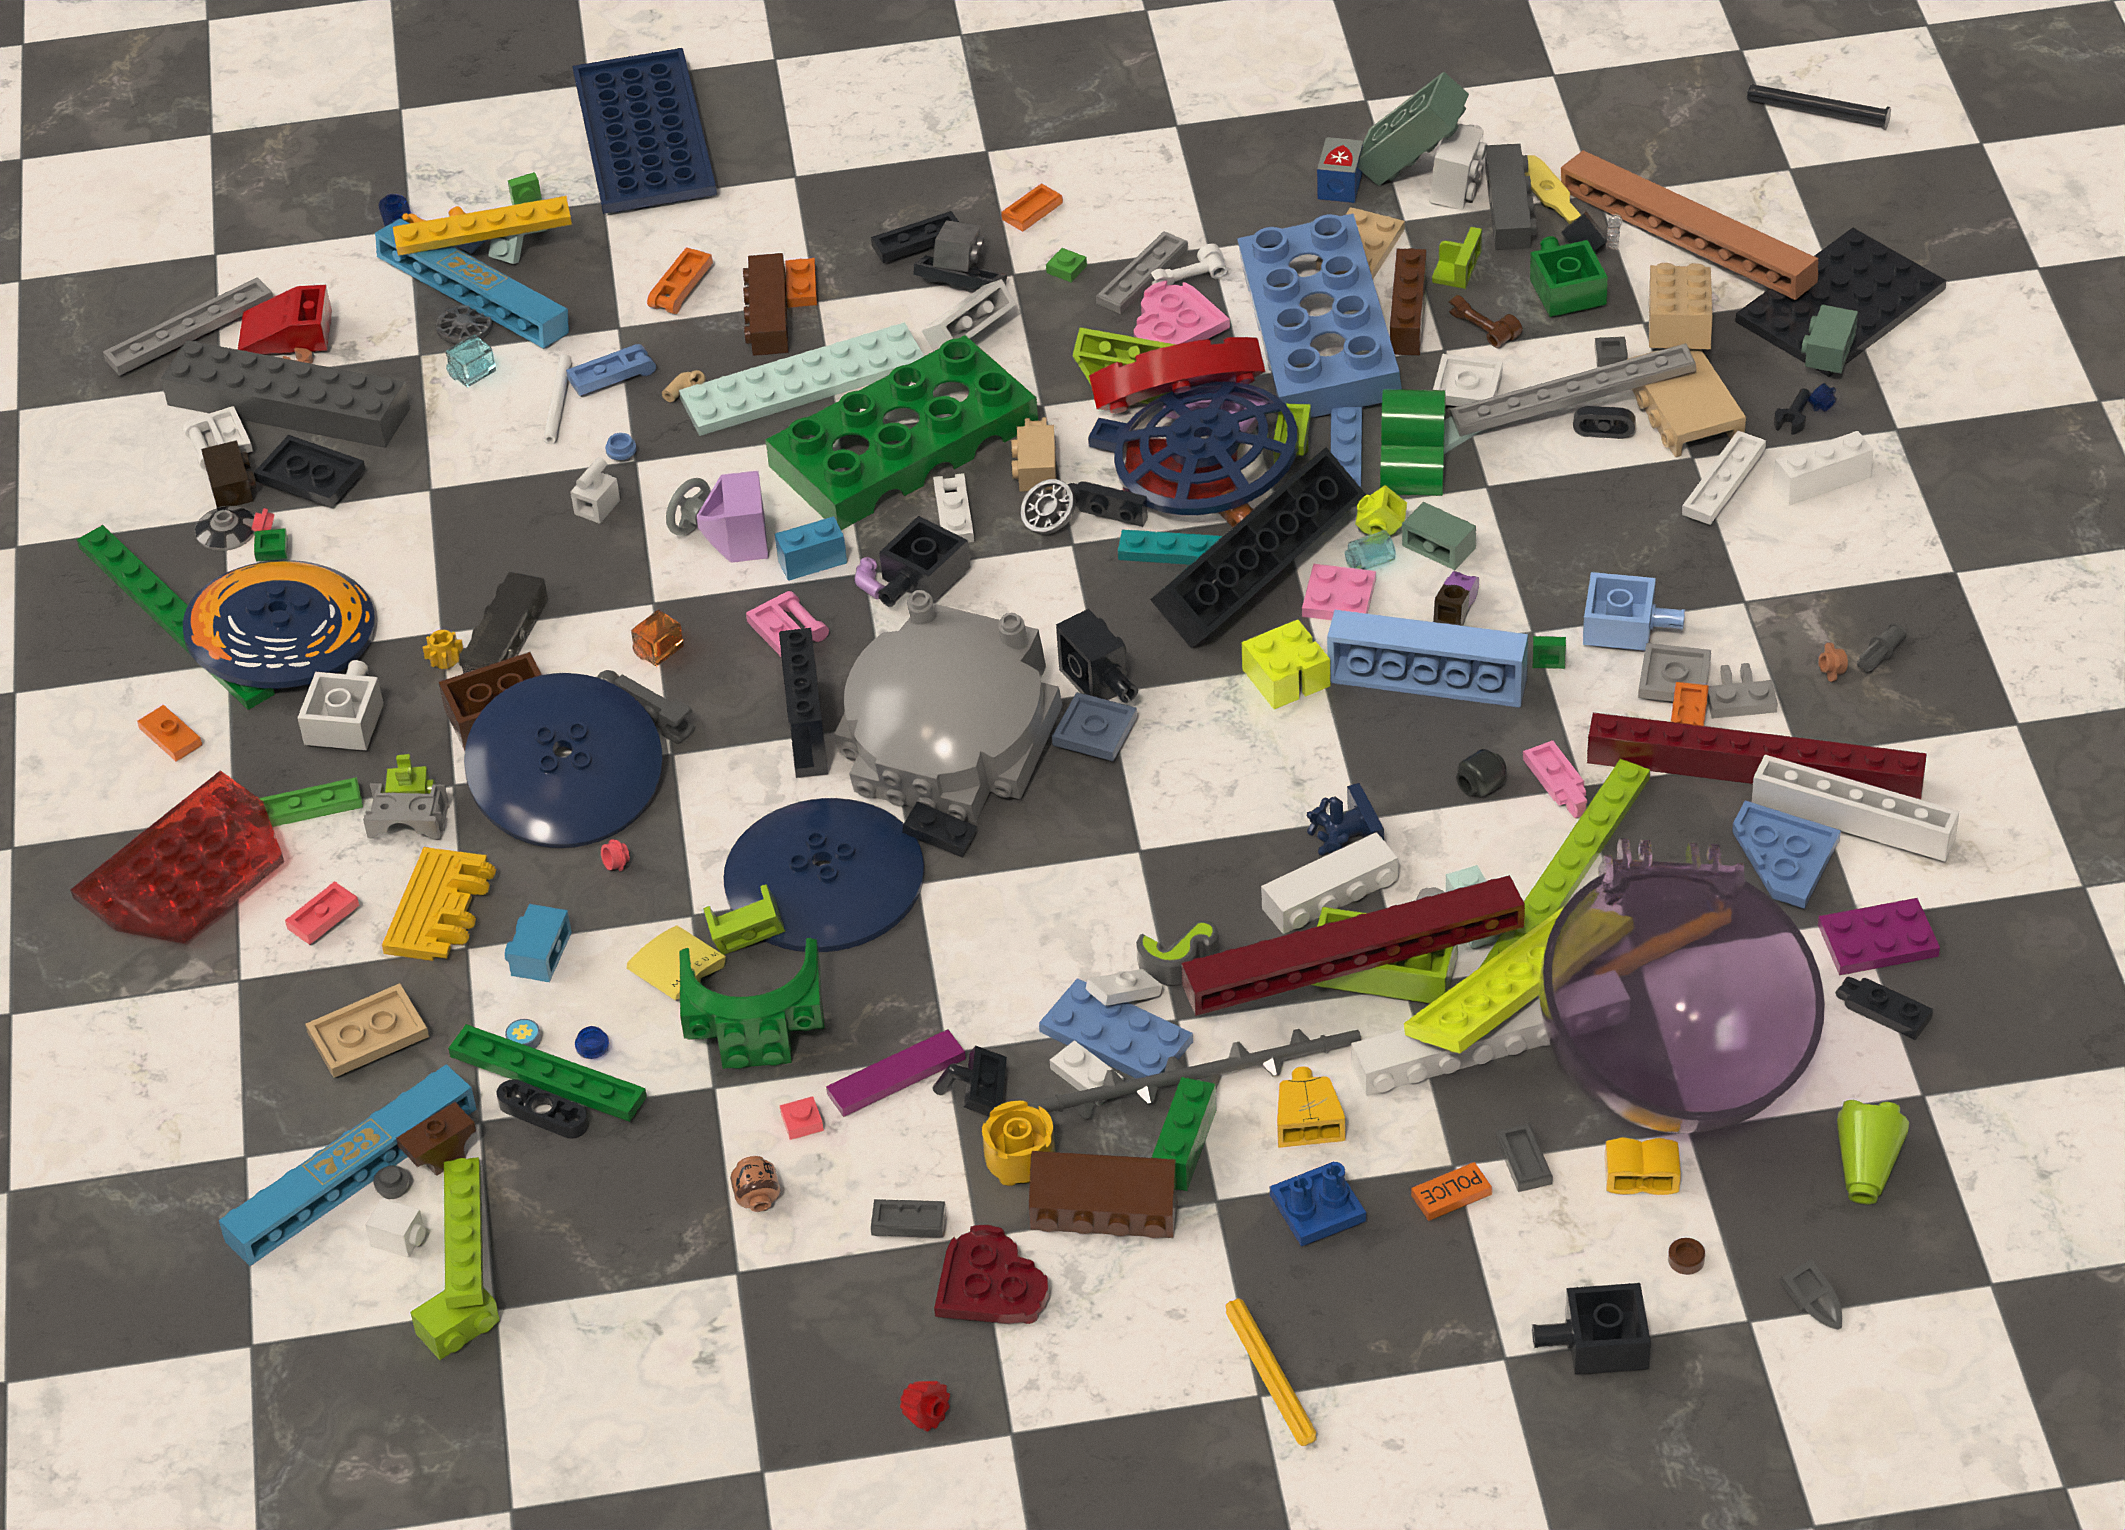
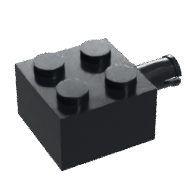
M920 516L916 517L879 552L882 579L889 582L878 592L880 594L879 599L886 606L892 607L906 592L912 594L914 591L923 590L932 596L934 602L970 568L968 540Z
M1088 608L1056 624L1059 670L1080 693L1105 700L1118 696L1123 703H1128L1125 694L1131 701L1137 696L1138 688L1127 678L1128 672L1125 666L1124 655L1127 652L1126 646L1120 637H1115L1110 632L1102 618H1097Z
M1641 1283L1566 1288L1565 1323L1532 1324L1534 1348L1567 1345V1348L1571 1349L1575 1375L1649 1369L1651 1341Z

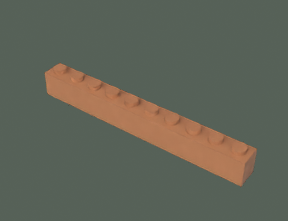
M1584 150L1561 167V182L1568 189L1571 196L1794 300L1798 299L1818 282L1817 257Z

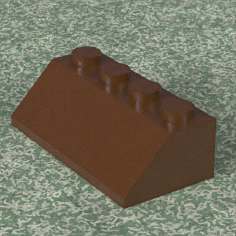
M1032 1151L1029 1188L1031 1230L1174 1238L1178 1207L1176 1159Z

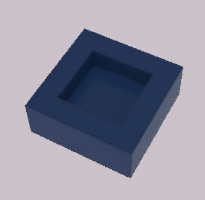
M1098 417L1088 437L1089 447L1114 452L1118 437L1127 423Z

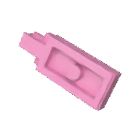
M1550 741L1523 751L1524 762L1551 798L1559 806L1565 804L1567 810L1574 818L1582 816L1586 810L1587 803L1584 780L1555 742Z

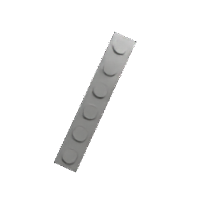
M256 277L103 351L104 359L120 376L173 349L183 346L186 340L192 341L242 317L244 311L273 298V293Z

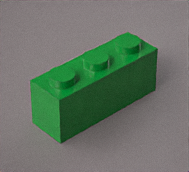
M1185 1077L1180 1079L1151 1158L1176 1159L1177 1189L1188 1191L1217 1110L1215 1084Z

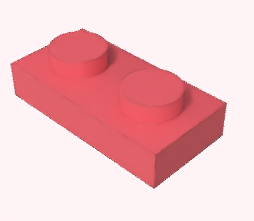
M334 881L285 920L287 929L310 945L359 906L358 898Z

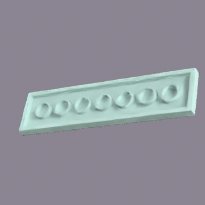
M904 322L704 382L701 385L696 384L679 390L680 400L699 436L870 385L889 375L896 367L910 364L924 357Z

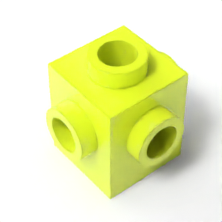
M1385 485L1373 494L1364 496L1359 501L1355 525L1378 542L1387 535H1393L1402 526V523L1405 521L1407 502Z

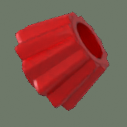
M916 1381L913 1384L910 1383L903 1390V1395L900 1398L902 1414L917 1428L923 1429L926 1432L931 1428L937 1429L939 1422L945 1420V1412L950 1407L948 1403L950 1393L946 1392L947 1386L940 1384L939 1381Z

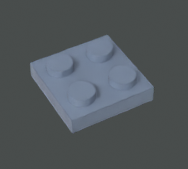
M1076 692L1052 735V745L1114 761L1137 718V708Z

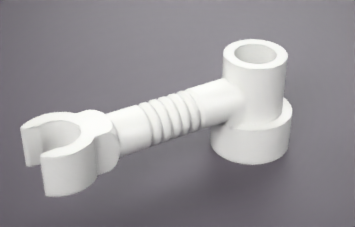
M1207 244L1197 253L1199 263L1174 270L1156 269L1151 272L1155 279L1151 283L1153 285L1167 281V285H1173L1176 281L1207 272L1210 273L1212 278L1219 279L1227 273V267L1223 262V254L1218 245Z

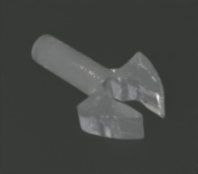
M1616 214L1609 218L1606 249L1619 250L1622 217Z

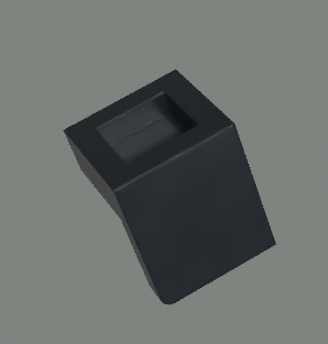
M1587 211L1561 231L1569 243L1588 240L1593 251L1608 240Z

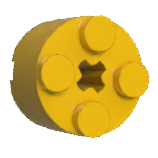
M1026 1101L1006 1102L995 1107L989 1113L990 1117L982 1126V1137L987 1168L999 1179L1000 1183L1012 1186L1016 1183L1030 1182L1032 1151L1055 1152L1053 1122L1045 1109L1038 1106V1109L1028 1106Z

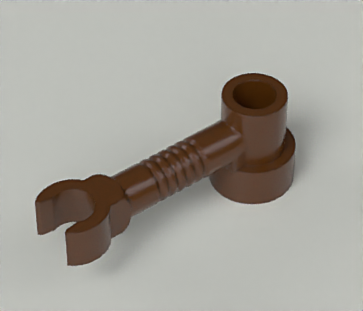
M1456 295L1448 301V303L1454 306L1449 313L1456 318L1467 319L1488 332L1487 340L1495 348H1499L1508 340H1514L1523 332L1520 321L1511 314H1506L1499 321L1493 322L1472 309L1471 305L1460 295Z

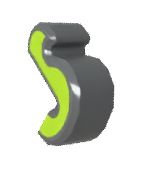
M1195 921L1168 949H1165L1152 938L1140 934L1136 941L1139 969L1145 970L1163 985L1182 984L1181 963L1219 953V934L1216 925L1209 921Z

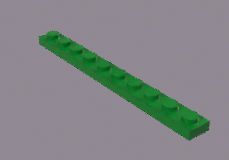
M104 525L76 539L79 549L189 653L183 636V618L188 605ZM210 673L247 710L275 695L273 688L239 685Z

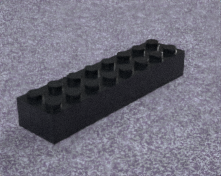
M1325 447L1150 600L1192 648L1212 633L1367 494L1328 448Z

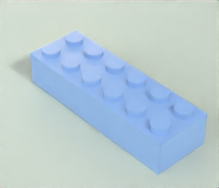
M1334 610L1327 636V656L1330 658V683L1521 707L1527 681L1528 634Z

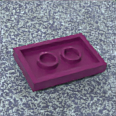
M1918 897L1822 915L1818 918V927L1839 976L1939 957L1940 946Z

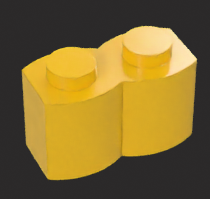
M1626 1137L1606 1141L1604 1156L1606 1191L1615 1194H1635L1643 1191L1654 1195H1668L1679 1192L1681 1173L1678 1142L1664 1138H1655L1641 1142Z

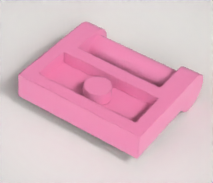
M792 591L785 592L746 612L747 622L780 657L779 632L801 629L786 612H791L805 628H811L813 641H823L829 634L828 627L822 621H817L799 603V598Z

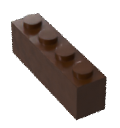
M1397 248L1390 317V341L1395 355L1420 356L1426 286V249Z
M783 253L748 256V268H743L744 286L749 285V287H743L744 303L749 305L744 307L745 325L750 324V326H744L745 343L751 344L753 356L789 353Z

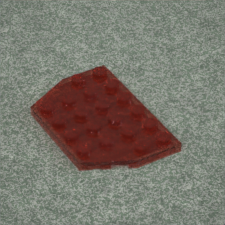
M220 770L70 889L76 901L115 931L185 944L285 861L263 801Z

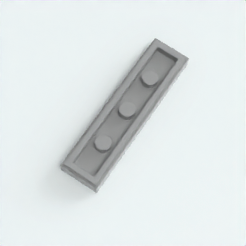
M1163 231L1096 295V304L1122 314L1152 285L1151 282L1155 281L1151 272L1156 269H1168L1188 250V241Z

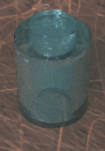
M1385 530L1348 543V550H1345L1346 562L1350 568L1367 570L1393 561L1396 557L1393 541Z

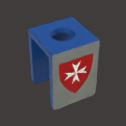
M1331 137L1325 139L1317 168L1318 199L1355 203L1363 174L1357 168L1363 148V141Z

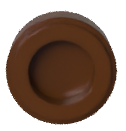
M1680 1238L1670 1245L1668 1263L1674 1271L1689 1275L1697 1273L1703 1268L1705 1249L1699 1241L1692 1238Z

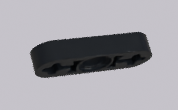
M516 1079L507 1080L497 1088L496 1095L499 1108L508 1115L570 1139L578 1138L588 1130L589 1123L586 1109L578 1103ZM541 1104H548L552 1107L543 1114L533 1111L535 1107Z

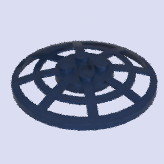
M1210 382L1192 386L1186 392L1173 393L1172 391L1137 412L1125 425L1118 437L1114 450V463L1119 481L1125 491L1147 496L1148 508L1175 515L1198 516L1214 514L1234 509L1253 501L1270 490L1289 471L1297 454L1299 446L1298 429L1290 409L1274 394L1262 388L1244 383ZM1231 392L1256 396L1270 404L1256 406L1253 402L1233 395ZM1212 400L1207 408L1191 411L1185 406L1197 401ZM1225 401H1231L1247 409L1231 414L1221 408ZM1164 405L1167 406L1158 412L1145 428L1134 430L1151 413ZM1172 411L1179 416L1170 426L1155 427L1161 419ZM1282 412L1287 423L1286 443L1268 438V423L1265 414ZM1255 417L1258 423V435L1241 432L1239 422ZM1202 436H1209L1206 439L1201 438ZM1166 437L1167 446L1156 454L1151 455L1149 450L1150 438ZM1140 439V453L1144 462L1129 474L1123 461V447L1125 442ZM1241 443L1253 445L1242 458L1236 462L1233 461L1231 456L1237 451ZM1264 448L1281 454L1267 472L1250 484L1248 483L1241 470L1255 461ZM1172 457L1176 462L1184 466L1180 473L1167 469L1160 465V463ZM1216 464L1222 466V469L1194 474L1196 468L1209 467ZM1149 471H1152L1163 479L1178 483L1175 498L1164 497L1150 492L1140 486L1137 481ZM1230 477L1237 488L1233 492L1216 497L1188 499L1191 484L1210 483Z

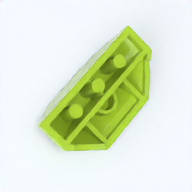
M1080 327L1072 356L1091 384L1089 375L1116 362H1122V365L1125 366L1136 362V355L1176 344ZM1167 393L1142 400L1138 403L1149 404Z

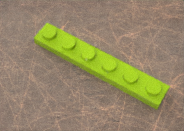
M479 1157L459 1158L444 1162L445 1301L447 1309L484 1304L482 1188Z

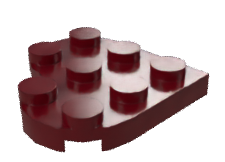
M992 1225L971 1226L970 1232L962 1234L958 1239L953 1237L947 1247L934 1306L935 1317L1006 1324L1034 1323L1038 1320L1039 1313L1044 1309L1049 1299L1048 1277L1035 1267L1032 1260L1018 1257L1016 1242L1014 1243L1011 1238L1007 1237L1002 1228Z

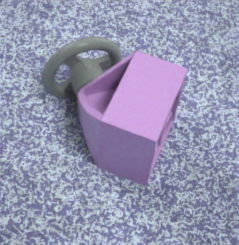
M759 471L722 474L712 491L704 479L692 478L685 481L675 491L666 511V524L671 533L679 536L686 535L698 526L712 546L731 563L768 559ZM694 487H699L701 489L692 498L684 497V495ZM678 505L681 507L680 511L682 513L679 526L675 522Z

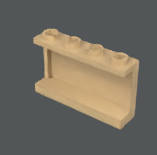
M1689 349L1696 363V371L1629 389L1635 394L1639 408L1644 409L1647 413L1652 428H1656L1660 433L1663 445L1671 450L1674 457L1682 456V445L1686 442L1726 432L1730 439L1733 438L1737 431L1745 433L1746 416L1701 349Z

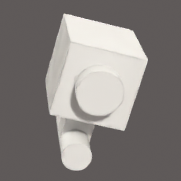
M598 457L576 481L577 485L571 491L574 514L597 523H601L620 502L617 478L601 473L607 466L606 461L601 457Z

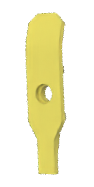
M1527 155L1528 173H1525V176H1530L1531 190L1546 208L1551 207L1564 217L1569 224L1572 223L1581 214L1570 203V192L1540 158L1535 155Z

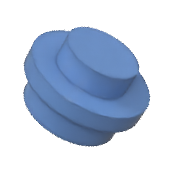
M615 433L608 438L605 446L606 454L614 460H626L635 454L636 443L627 433Z

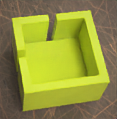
M1299 620L1242 642V670L1273 709L1299 700L1300 670L1302 672V694L1305 697L1330 687V658L1316 641L1313 642V637Z

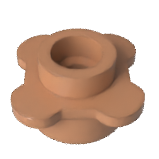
M1830 642L1825 644V651L1819 656V667L1822 672L1827 674L1828 680L1833 682L1837 680V675L1846 672L1848 659L1843 649H1835L1834 644Z

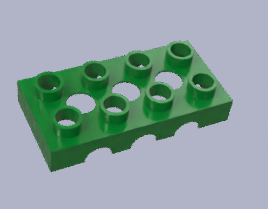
M964 335L960 338L944 342L939 349L910 364L896 367L884 378L859 391L845 394L841 397L840 401L809 417L795 420L788 428L765 439L768 464L782 480L824 519L834 516L840 529L843 530L873 514L876 502L885 492L899 489L902 491V495L906 496L923 487L927 474L937 464L949 462L955 470L974 459L976 449L986 438L998 435L1002 438V442L1005 443L1016 437L1017 427L1025 426V418H1030V421H1038L1037 397ZM947 382H958L964 384L969 389L968 397L962 402L949 396L934 398L933 392L939 385ZM994 388L996 391H987L986 389ZM899 408L911 409L920 417L919 422L911 429L901 423L884 424L883 419L887 413ZM940 414H950V415H951V416L945 417V418L936 417L937 415H940ZM859 435L867 439L869 448L865 453L858 456L850 450L841 449L834 451L833 444L843 436ZM889 441H901L900 443L893 445L885 444ZM843 467L851 468L850 470L843 472L834 471L838 468Z

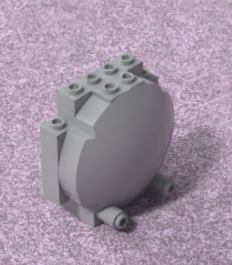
M917 590L907 600L910 617L901 629L880 634L863 650L855 661L845 686V712L834 733L839 753L848 758L856 759L849 773L854 792L866 798L876 797L887 800L897 806L906 805L914 807L916 802H920L963 821L976 823L990 792L1004 798L1013 797L1021 799L1063 706L1058 686L1041 682V677L1046 669L1039 629L1025 626L1021 616L1011 612L1004 614L999 620L934 604L929 593Z

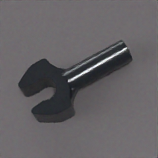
M1803 388L1799 391L1789 409L1777 408L1774 416V426L1777 431L1781 429L1785 422L1792 423L1791 435L1803 431L1806 416L1802 415L1801 412L1811 397V392L1808 389Z

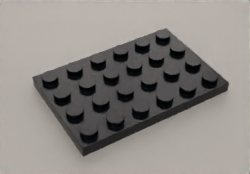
M1851 228L1814 255L1818 258V282L1798 299L1794 300L1769 288L1736 313L1735 322L1805 363L1806 354L1801 353L1803 339L1805 335L1810 336L1809 326L1812 316H1818L1821 305L1858 311L1856 335L1847 356L1846 365L1946 289L1947 280L1859 230ZM1816 369L1817 371L1821 372L1827 377H1830L1835 373L1831 371Z

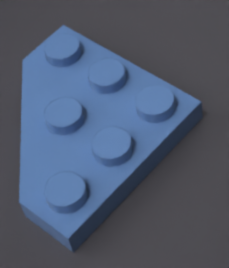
M1746 800L1733 822L1732 830L1771 897L1804 909L1840 840L1841 830Z

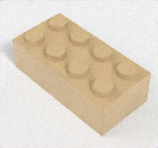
M1659 263L1657 266L1650 265L1649 348H1671L1686 343L1689 349H1711V267H1705L1698 263H1692L1687 266H1674L1671 263Z

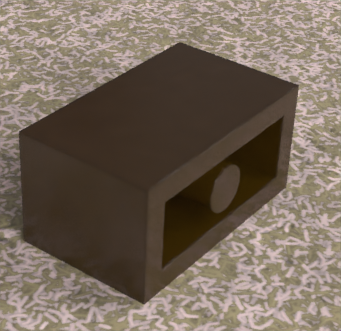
M237 440L201 449L216 507L238 506L254 502L251 489L256 488L252 470L246 471V469H251L246 451L240 452Z

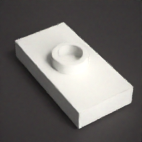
M1138 969L1118 971L1115 974L1088 978L1085 989L1103 1005L1109 1006L1160 996L1162 984L1145 970Z

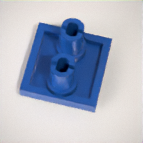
M1333 1161L1269 1186L1270 1197L1301 1247L1366 1221V1211L1345 1180V1167L1339 1162Z

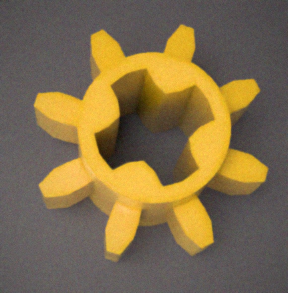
M437 630L430 637H426L427 645L423 646L425 659H430L431 667L436 666L440 669H448L461 661L459 654L464 652L462 640H457L455 632Z

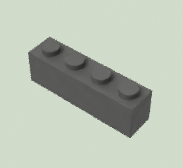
M1521 143L1487 145L1485 172L1495 250L1531 248V236H1536L1537 230L1536 218H1530V215L1534 214L1533 197L1527 196V194H1531L1530 176H1525V173H1528L1527 155H1522Z

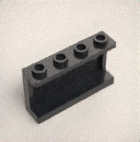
M811 628L780 631L779 639L796 778L828 775Z

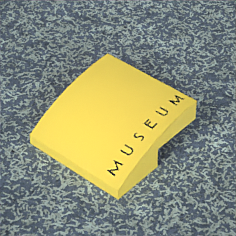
M676 925L642 947L627 962L626 969L672 999L677 1000L680 998V950L689 948L691 970L695 971V978L699 983L702 977L724 968L726 956Z

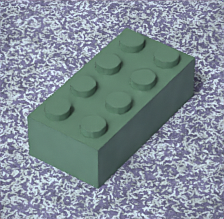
M1445 72L1441 73L1369 128L1363 141V148L1357 168L1378 186L1388 179L1390 181L1394 180L1402 168L1406 165L1409 167L1414 165L1422 153L1425 151L1430 153L1442 138L1448 139L1457 131L1459 127L1457 122L1466 111L1464 105L1469 93Z

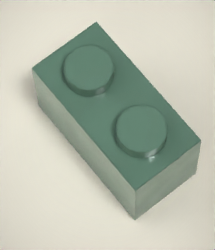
M1821 305L1818 316H1812L1809 326L1810 336L1805 335L1802 343L1801 353L1806 354V367L1842 373L1856 335L1858 311Z
M1422 502L1402 523V546L1456 570L1476 549V525L1426 502Z

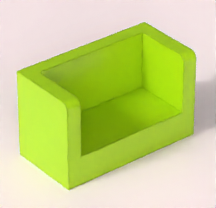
M767 884L760 886L763 900L716 917L710 906L703 908L712 940L721 954L731 953L785 932L775 897Z

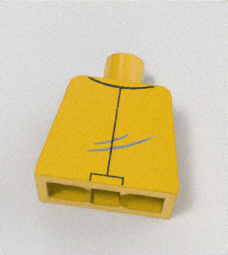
M1309 1067L1295 1068L1291 1073V1080H1283L1279 1083L1277 1115L1278 1148L1345 1141V1115L1330 1078L1326 1076L1313 1077L1312 1070Z

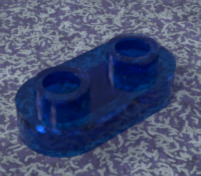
M389 194L381 199L378 204L384 227L400 218L403 219L402 216L405 213L411 214L406 198L401 195Z

